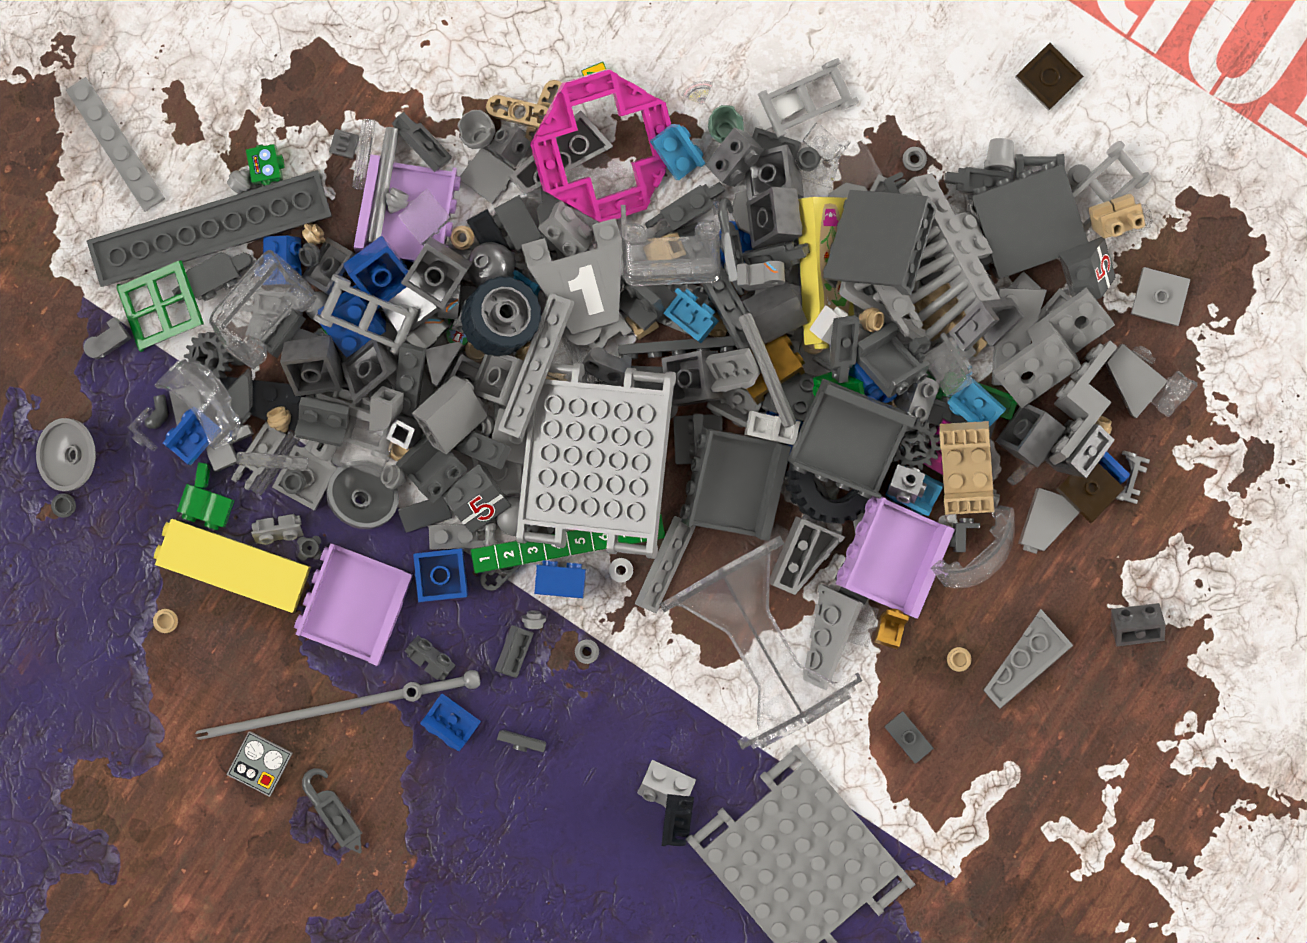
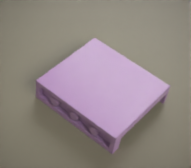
M370 155L354 242L355 253H359L370 244L366 241L380 163V156ZM394 162L389 192L392 187L409 195L407 200L409 203L406 208L392 214L389 213L388 205L386 204L381 236L385 238L402 261L414 263L430 237L443 245L446 243V237H451L453 223L449 222L450 215L455 214L457 200L453 199L454 192L459 191L461 177L457 176V168H453L452 172L444 170L434 172L431 168Z
M872 496V499H869L866 503L862 521L856 527L855 538L847 548V557L843 566L837 572L835 584L892 609L901 610L904 614L918 619L955 529L888 501L884 497L879 499Z
M330 544L329 548H324L320 560L324 561L321 570L316 569L312 579V583L315 584L312 593L307 592L303 606H306L303 616L299 614L295 622L296 635L309 638L378 666L414 575L338 545Z

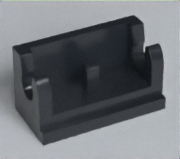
M667 794L662 846L686 845V840L675 837H688L690 834L694 797Z

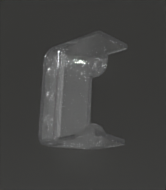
M713 201V220L699 222L695 227V236L646 238V230L642 225L636 223L627 224L626 205H621L623 274L626 283L632 286L712 283L720 278L718 201Z

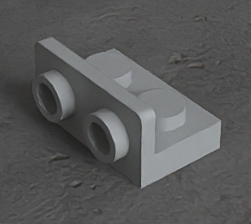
M928 377L919 384L913 383L903 394L898 395L895 403L896 407L911 413L915 418L919 417L920 423L923 424L928 420L940 383Z

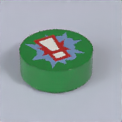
M452 324L446 332L448 341L450 343L460 342L463 346L468 343L466 335L453 330Z

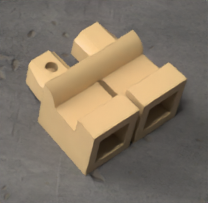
M1131 194L1110 200L1111 203L1107 201L1088 208L1092 230L1104 239L1111 236L1116 237L1122 235L1123 232L1134 228L1140 229L1145 226L1141 203L1135 204L1134 196Z

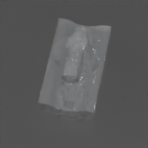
M1180 371L1166 379L1167 383L1151 401L1153 405L1158 407V411L1167 417H1170L1175 409L1197 388V382L1186 378Z

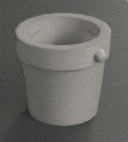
M1004 138L991 139L987 157L984 161V169L1009 173L1015 172L1014 142Z

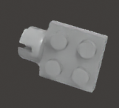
M308 440L304 447L294 445L272 488L316 510L327 490L331 476L338 469L332 463V457L338 446L324 443L321 449L320 447L323 443ZM298 470L305 476L306 485L300 493L289 494L283 489L281 479L287 471Z

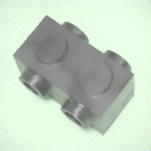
M734 127L705 165L722 183L735 187L743 180L750 167L758 161L764 149L747 132Z
M1159 603L1111 609V629L1116 647L1165 641V621Z

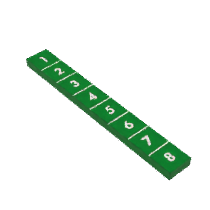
M661 514L657 539L665 538ZM568 530L566 531L567 542L564 548L555 547L553 544L528 541L525 544L518 543L517 540L472 548L470 550L474 572L480 573L607 549L608 534ZM618 535V542L635 544L647 541V538Z

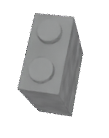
M453 375L412 413L431 445L445 454L450 452L488 417L483 409L484 403L474 394V386L467 379L462 380Z

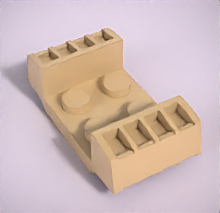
M989 421L940 424L945 515L994 512Z

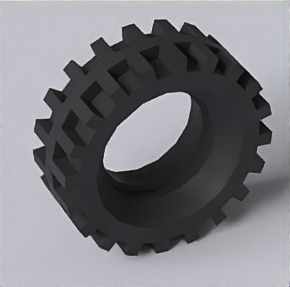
M788 460L787 463H790L789 471H785L784 477H788L789 484L785 486L786 490L792 494L790 500L793 504L798 505L801 513L807 514L814 520L830 524H844L847 520L854 521L858 519L857 515L860 513L865 514V506L869 499L858 494L859 490L852 488L842 498L836 500L827 499L816 489L814 482L815 473L809 471L806 474L793 469V465Z

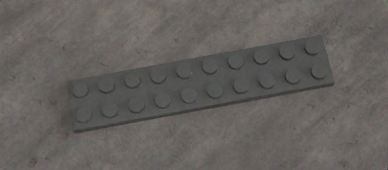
M315 170L86 241L100 287H105L151 273L182 260V263L295 229L304 226L306 223L310 224L331 218L332 214L319 171Z

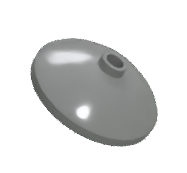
M70 418L57 419L51 422L41 433L37 443L36 461L44 481L56 490L72 491L81 487L89 479L95 464V445L90 432L81 422Z

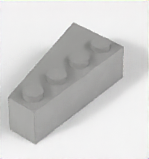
M579 111L574 116L578 130L556 137L565 173L613 147L582 111ZM533 154L508 176L524 195L542 186Z

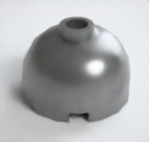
M494 242L482 243L469 254L468 260L472 264L467 273L470 280L477 287L484 284L485 281L499 276L514 278L513 272L514 266L516 267V260L513 253L505 246Z

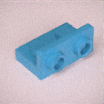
M671 124L651 139L650 143L675 180L679 181L697 166L702 167L706 163L702 158L704 155L701 149L693 145L689 139L691 137L689 131L683 125Z

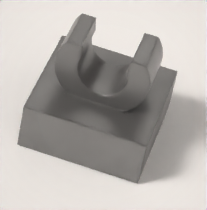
M335 129L329 153L354 159L359 135Z

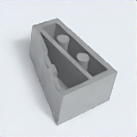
M796 517L768 584L795 595L845 537L803 518Z

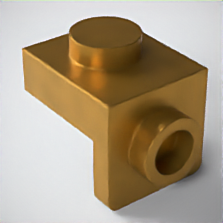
M898 609L886 610L880 616L874 642L898 649L904 626L909 621V616L904 615Z

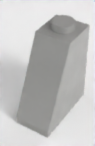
M1120 344L1105 362L1130 416L1133 418H1137L1167 383L1164 377L1124 344Z
M1037 488L1018 544L1024 545L1023 550L1037 554L1038 550L1045 551L1079 512L1062 495Z

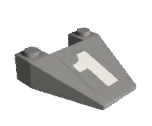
M615 218L592 225L597 249L551 261L545 238L521 245L528 271L548 299L550 293L575 302L566 324L572 335L619 322L622 239Z

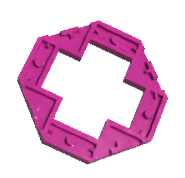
M610 69L563 82L530 143L543 191L560 201L562 200L565 204L599 223L646 210L651 202L650 198L655 188H658L666 173V165L650 143L653 156L631 162L637 186L596 199L590 177H584L568 183L556 137L578 130L572 106L613 94L619 116L641 111L649 143L651 139L671 125L666 102L652 96L644 89L625 80Z

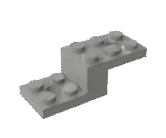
M1086 287L1027 329L1032 344L993 370V373L1019 406L1023 408L1080 368L1081 364L1075 353L1115 326V324ZM1078 317H1087L1085 323L1081 325L1075 324V320ZM1027 371L1033 372V376L1030 379H1021L1023 373Z
M1111 341L1104 345L1100 343L1096 348L1093 347L1084 358L1087 362H1084L1080 368L1071 374L1070 377L1073 380L1067 385L1064 384L1056 393L1058 399L1054 404L1074 421L1064 430V433L1067 435L1055 443L1050 450L1052 454L1048 460L1054 465L1066 460L1111 403V401L1089 384L1117 348Z

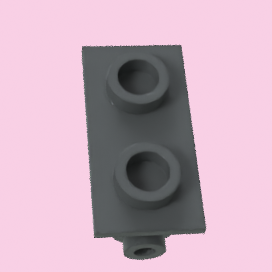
M419 635L405 650L408 654L407 657L420 667L427 661L429 664L424 670L436 680L440 679L443 681L455 667V664L451 662V659L446 654L440 653L432 647V644L427 639L421 638Z

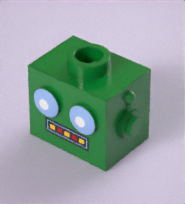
M260 144L256 145L255 148L246 149L251 180L255 186L261 184L266 186L272 182L283 180L281 169L285 168L284 158L282 154L278 155L275 144L266 146Z

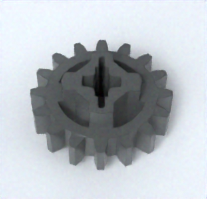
M215 332L198 333V338L192 337L193 345L186 346L189 354L184 355V358H187L189 361L184 366L191 368L188 375L195 376V382H202V384L211 385V383L218 384L219 379H226L227 377L224 372H231L232 369L228 364L234 362V359L229 358V354L233 352V349H227L230 342L223 340V335L215 334Z
M917 417L913 427L907 426L901 440V444L905 446L904 452L902 453L898 447L893 457L894 462L900 459L901 466L909 464L910 467H914V465H918L920 470L923 469V463L931 466L930 458L937 459L938 454L935 450H941L940 444L936 443L940 441V434H935L937 432L936 427L929 428L928 420L922 424L920 423V418ZM926 435H928L931 440V446H929L928 443L924 441L926 439ZM916 441H919V445L915 444L913 447H911L910 442L915 443Z

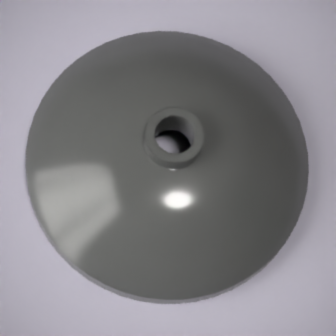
M353 461L340 466L333 473L327 485V500L333 513L342 522L358 529H374L384 525L392 518L398 506L399 494L398 489L387 488L382 483L381 474L383 468L366 461ZM356 499L360 500V501L362 502V504L356 503L355 500H356Z

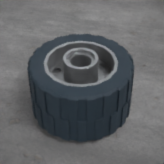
M499 276L485 281L468 297L462 308L461 323L463 333L467 337L466 339L475 349L480 350L483 354L493 355L494 357L506 356L518 351L533 337L539 328L541 307L538 303V298L529 286H526L520 280L513 279V277Z

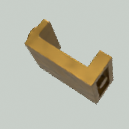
M786 334L765 344L781 384L798 372L801 375L804 374L803 365L806 364L798 351L796 353L792 352L790 346L793 344ZM761 373L755 380V384L746 388L757 405L765 400L763 395L769 392Z

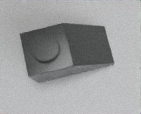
M248 368L212 406L232 427L238 422L243 424L252 414L249 412L253 406L252 371Z

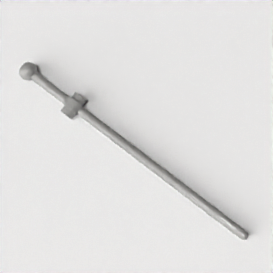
M469 670L463 677L424 685L410 682L403 689L202 729L198 730L195 734L208 732L206 736L197 737V739L202 740L404 698L408 701H416L423 694L466 686L468 689L478 688L480 686V678L477 671ZM411 687L416 690L415 696L409 693Z

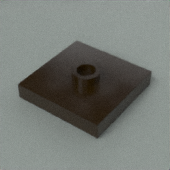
M1051 43L1044 47L1015 76L1048 111L1084 77Z
M1097 463L1087 478L1069 475L1056 490L1091 524L1125 488Z

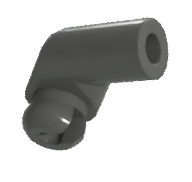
M165 395L153 397L155 410L145 419V426L148 429L161 427L168 418L169 413Z

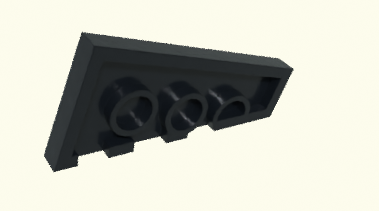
M227 377L226 379H219L218 384L211 383L209 399L216 401L238 378ZM252 380L253 406L249 410L252 413L251 415L267 421V413L283 406L291 414L288 429L295 431L299 420L301 397H307L308 395L295 396L290 384Z

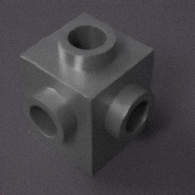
M503 124L488 148L504 161L517 166L521 158L526 154L531 141L524 137L526 132L518 126L514 125L511 128Z
M898 464L887 494L896 497L902 503L914 504L917 496L922 498L927 485L923 483L925 474L915 467H904Z

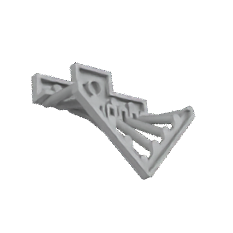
M932 173L913 177L899 189L900 194L929 196L937 206L927 240L929 246L925 247L922 260L935 257L936 260L918 270L915 282L931 273L943 271L942 275L912 293L909 298L915 304L939 287L950 284L951 288L918 313L921 322L953 298L957 297L958 303L926 331L915 327L912 319L907 320L901 317L909 328L910 334L907 336L913 340L916 337L921 338L924 336L931 340L962 311L967 315L980 301L1000 299L995 286L992 284L983 264L979 260L993 253L987 239L984 237L971 211L954 214ZM841 281L839 293L843 298L863 310L871 307L877 308L884 314V322L886 324L891 322L896 324L891 319L885 306L879 303L881 299L878 293L868 296L860 291L871 284Z

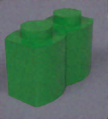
M186 484L177 512L183 513L181 517L183 519L195 522L197 518L205 521L204 526L218 530L219 526L226 527L235 500Z

